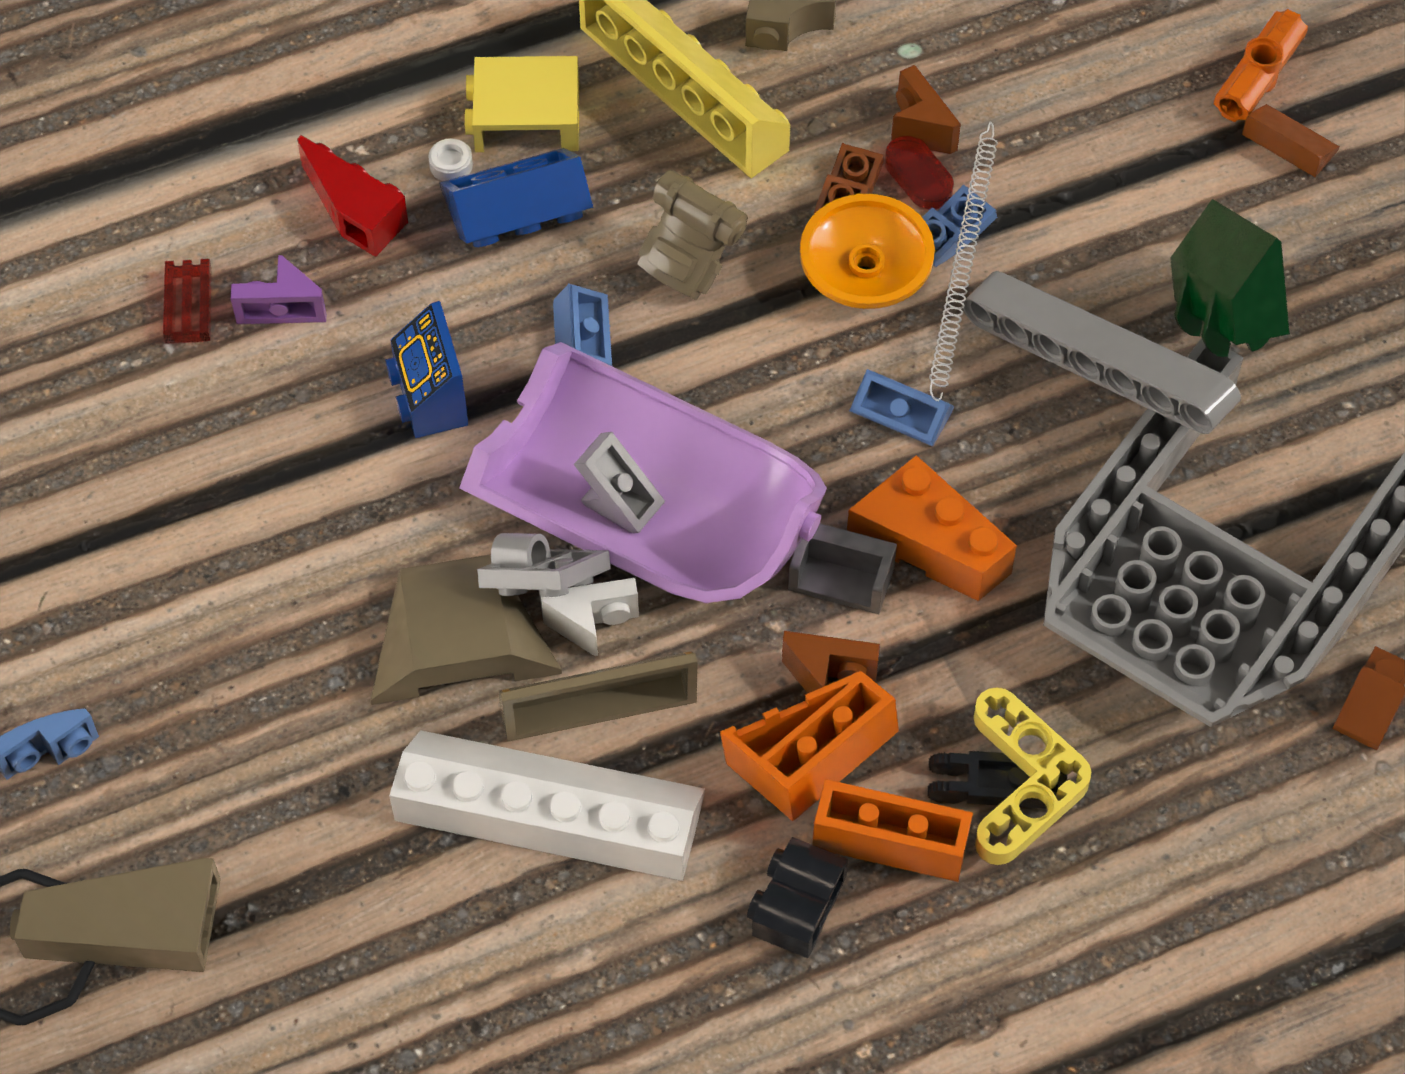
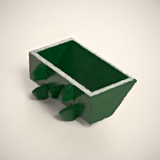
M1212 199L1170 257L1174 299L1177 302L1174 316L1176 323L1185 333L1191 336H1200L1201 334L1202 340L1209 351L1220 357H1228L1230 341L1235 345L1246 343L1248 349L1253 352L1262 348L1270 338L1290 334L1282 242Z

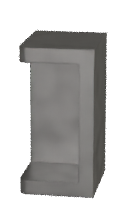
M819 524L810 541L802 539L794 552L789 567L788 590L879 615L894 570L897 544Z

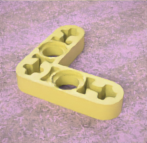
M996 687L985 690L977 698L973 717L975 726L1030 777L978 825L975 840L977 853L990 864L1002 865L1014 860L1084 797L1088 791L1092 772L1086 759L1021 700L1008 690ZM990 707L995 711L1001 707L1006 709L1004 719L999 715L993 718L988 717V708ZM1009 725L1013 728L1010 736L1007 735ZM1034 735L1043 740L1046 748L1039 754H1027L1021 750L1018 741L1024 736ZM1060 771L1066 775L1072 771L1077 773L1076 782L1074 783L1071 780L1064 782L1058 788L1055 796L1051 790L1058 783ZM1027 798H1036L1046 805L1047 813L1040 818H1030L1022 813L1019 805ZM1011 819L1015 827L1008 834L1007 846L1001 842L996 843L994 846L989 844L990 832L995 836L1001 835L1009 828Z

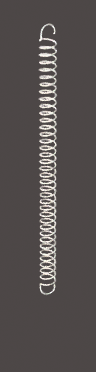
M991 121L988 124L987 131L981 133L979 137L980 141L978 142L976 160L974 161L973 174L971 175L972 180L970 181L969 194L965 203V214L963 215L962 227L958 237L959 241L957 242L958 248H956L955 261L953 262L952 275L950 276L949 289L947 290L948 296L945 299V310L943 311L942 324L938 333L939 338L935 348L936 352L932 362V374L929 376L931 381L930 394L935 401H939V399L933 396L932 383L939 387L949 385L946 380L950 378V375L947 372H950L952 369L948 365L953 364L950 358L954 357L952 351L956 350L953 344L957 343L955 337L959 333L956 330L960 329L958 323L962 321L960 316L963 314V311L961 309L965 306L962 302L966 300L964 295L968 292L965 288L969 286L967 281L970 280V276L968 274L972 272L969 267L973 266V262L970 260L975 258L973 255L976 252L974 247L977 245L975 240L979 238L977 233L980 232L978 226L982 224L980 221L983 218L981 213L984 211L982 206L986 204L983 199L987 198L986 192L989 190L987 187L990 184L988 179L991 178L990 172L993 170L991 166L994 164L992 159L995 158L994 152L997 150L995 146L998 145L997 140L993 138L994 125ZM991 124L992 137L981 139L982 135L989 131ZM991 139L994 140L996 144H985L982 140ZM982 146L993 147V148H994V151H993V152L985 151V150H983L981 147H982ZM980 153H990L993 155V157H983L980 155ZM978 160H990L992 163L990 165L982 164ZM986 166L990 168V171H982L977 167ZM976 173H987L989 177H979L976 175ZM982 179L988 183L986 185L978 184L974 180ZM973 186H983L986 188V191H978ZM971 193H983L985 197H975ZM978 199L982 200L984 203L982 205H978L972 203L970 200ZM979 206L982 208V211H974L969 207ZM968 213H978L981 217L973 218ZM966 220H977L979 221V224L973 225L968 223ZM973 226L978 228V231H969L965 227ZM964 233H973V234H975L977 237H976V238H968V237L964 236L963 234H964ZM962 240H972L975 242V245H967ZM961 247H971L974 251L966 252ZM959 254H970L972 255V258L965 259L961 257ZM966 260L969 261L971 265L965 266L958 263L957 261ZM965 267L968 268L970 271L965 273L957 270L956 268ZM964 274L968 276V279H960L955 275ZM962 281L965 282L967 285L958 286L953 282ZM961 288L965 290V293H957L952 289ZM951 295H960L964 297V300L953 299ZM958 302L962 304V307H955L949 303ZM957 309L961 311V314H953L948 310ZM955 316L958 317L960 320L952 321L946 317ZM954 323L958 325V328H950L945 324ZM952 330L955 331L957 334L949 335L943 331ZM950 337L955 339V342H947L942 338ZM940 345H951L954 349H946ZM939 352H950L952 356H944ZM937 359H948L951 363H942ZM936 366H946L949 370H940ZM935 373H944L948 377L941 378L936 376ZM941 380L946 382V385H939L933 381Z

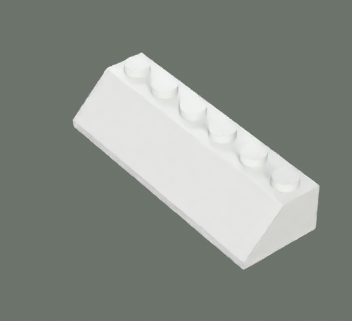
M420 730L402 753L389 797L394 820L398 822L683 881L705 795V788Z

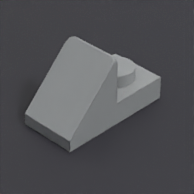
M613 432L601 433L574 463V466L591 486L590 490L581 499V502L631 533H639L665 502Z

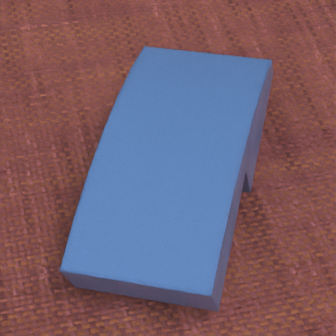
M964 184L938 211L932 207L922 217L927 223L934 240V267L939 266L956 254L958 237L962 227L961 223L965 214V203L969 194V188ZM971 193L973 196L979 197L977 194ZM978 199L970 200L972 203L978 205H982L984 203L982 200ZM987 202L982 206L984 211L981 213L983 218L980 219L982 224L978 226L980 228V232L977 233L978 235L997 218L996 209ZM979 206L969 207L974 211H982V208ZM968 213L973 218L981 217L978 213ZM966 220L968 223L973 225L979 224V221L977 220ZM973 226L965 227L969 231H978V228ZM964 233V234H963L964 236H966V237H968V238H976V237H977V236H976L975 234H973V233ZM962 240V242L968 245L972 240Z
M85 708L63 711L35 719L1 735L0 772L8 780L18 772L22 773L36 765L40 757L47 752L58 765L70 757L73 758L83 754L91 746L92 742L99 737L91 715Z

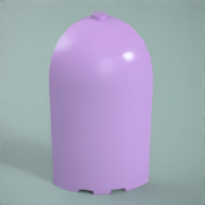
M562 342L542 349L530 379L517 399L518 404L523 406L521 412L512 423L503 420L491 435L474 446L459 489L582 550H609L610 564L671 594L703 603L740 599L772 579L790 559L801 540L810 541L816 533L821 521V515L816 512L827 490L819 474L791 453ZM613 432L665 500L664 504L639 533H631L581 502V499L590 490L591 486L574 466V463L601 433Z

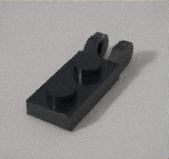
M969 751V754L938 753L930 755L929 771L948 776H959L967 773V782L933 781V783L928 785L927 796L931 801L934 800L941 803L957 804L967 800V804L998 806L1030 777L1004 753ZM1061 771L1057 785L1051 790L1055 796L1058 788L1067 781L1068 774H1063ZM1027 798L1019 805V807L1047 809L1046 805L1036 798Z

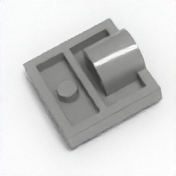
M500 533L495 537L492 544L491 564L477 569L479 588H496L499 591V595L502 596L524 594L529 589L539 590L541 597H557L568 594V587L583 586L593 583L594 576L610 570L611 567L609 550L550 549L546 537L542 534Z

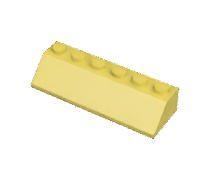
M579 0L581 30L748 177L752 179L789 152L790 123L786 116L780 110L772 109L765 103L751 85L743 84L736 78L722 60L714 59L702 48L699 41L693 35L685 34L673 23L671 17L664 10H658L647 0Z

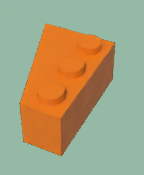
M917 455L848 510L847 531L897 544L895 562L899 563L900 560L912 564L926 571V577L977 601H980L1012 574L1017 545Z
M859 671L806 694L805 701L780 712L777 707L762 713L763 719L736 730L735 726L720 731L726 764L790 820L794 821L821 798L825 779L840 782L899 732L896 699L865 673Z

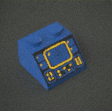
M433 302L390 339L393 358L385 359L391 385L400 384L403 395L396 396L402 423L411 422L415 438L468 426L462 373L441 302Z

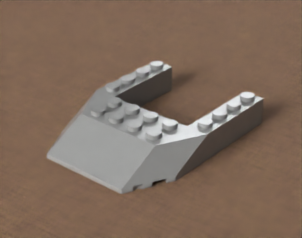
M1202 338L1187 356V358L1227 376L1235 385L1244 358L1230 349L1228 357L1217 356L1207 349ZM1147 408L1055 528L1043 626L1209 727L1217 725L1304 682L1344 635L1405 547V452L1313 582H1310L1157 492L1201 433Z

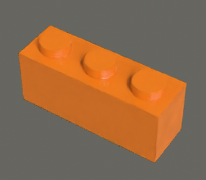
M825 779L814 821L812 845L834 854L958 882L973 812Z

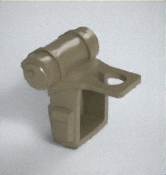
M669 170L657 181L653 194L654 202L664 208L661 221L658 226H653L649 231L638 253L640 259L637 265L668 287L697 300L701 293L706 294L716 276L719 275L722 268L719 260L725 246H732L739 241L746 229L748 216L737 209L736 205L732 202H725L699 187L688 176H681L675 171Z

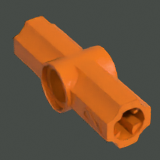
M1289 9L1282 12L1276 11L1259 36L1247 43L1243 58L1215 96L1214 105L1219 109L1222 117L1233 122L1246 120L1264 94L1270 92L1275 87L1279 73L1307 34L1308 26L1302 21L1300 14Z

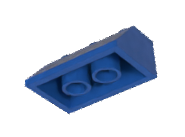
M565 148L439 182L459 238L466 244L473 242L474 247L496 243L499 241V234L515 230L516 235L538 231L541 229V222L557 218L558 223L575 221L583 217V210L594 208L581 157Z

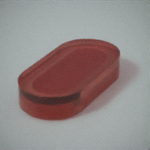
M902 136L888 144L885 153L887 171L917 206L928 210L932 207L935 210L940 209L953 195L954 181L951 174L926 144L918 138Z

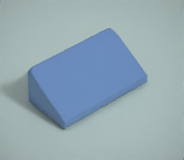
M568 283L553 301L555 344L562 342L612 366L608 294Z
M867 369L849 411L930 446H934L954 406L940 399L935 401L932 396Z

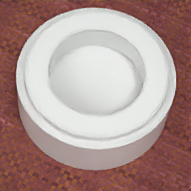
M441 140L434 144L429 151L430 171L440 181L468 175L472 171L471 149L461 140Z

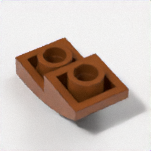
M842 143L831 175L827 174L814 214L820 208L838 198L854 194H872L884 163L883 154Z

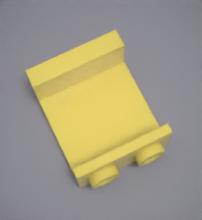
M578 56L474 57V75H466L467 101H473V109H465V134L474 136L475 152H484V131L560 130L561 148L569 151H579Z

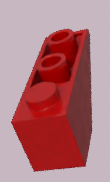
M300 135L297 142L302 167L341 237L377 257L408 223L405 196L393 184H384L370 176L359 164H350L336 156L326 145L314 143Z

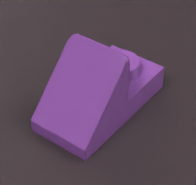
M278 255L277 283L252 281L231 284L230 299L237 324L326 322L327 314L322 289L282 255Z

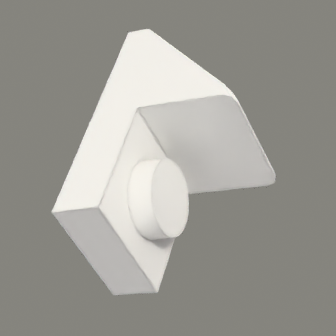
M635 578L568 588L569 593L563 596H540L543 623L594 656H598L595 624L617 625L626 622L630 618L639 617L638 592Z

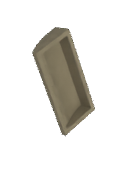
M689 651L499 690V704L507 742L697 703L698 661L696 653Z

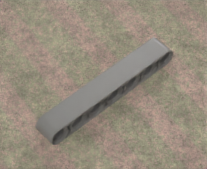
M999 271L992 272L963 302L965 305L963 310L966 316L977 327L1196 432L1209 434L1241 400L1240 391L1235 383L1222 373Z

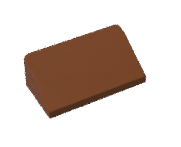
M1267 104L1247 116L1242 133L1243 136L1313 177L1320 173L1340 147Z

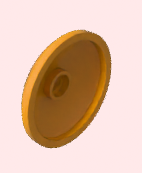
M878 194L848 195L826 204L810 218L803 230L800 241L802 268L811 284L827 298L854 308L876 309L904 301L923 286L931 273L934 262V240L925 220L907 204ZM861 267H870L872 269H862Z

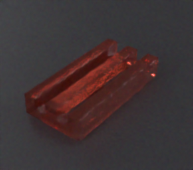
M201 259L199 265H193L192 260H183L182 266H175L174 261H165L163 337L165 344L211 341L212 267L210 259ZM193 277H200V319L198 331H192ZM176 278H182L181 332H175Z

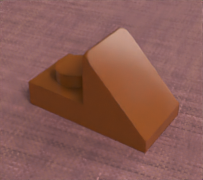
M915 65L901 70L898 91L896 92V100L901 111L893 116L891 140L897 144L947 154L958 151L961 123Z
M784 631L782 663L807 693L826 686L828 677L840 680L859 671H862L876 682L880 644Z
M1375 646L1365 666L1361 668L1332 729L1377 751L1405 698V660Z

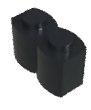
M794 837L791 838L785 850L777 848L767 871V876L772 877V880L765 892L759 889L755 892L747 912V918L752 919V936L809 958L847 876L848 859Z

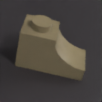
M749 0L746 16L745 46L764 50L787 51L788 44L804 33L815 30H833L836 17V0Z

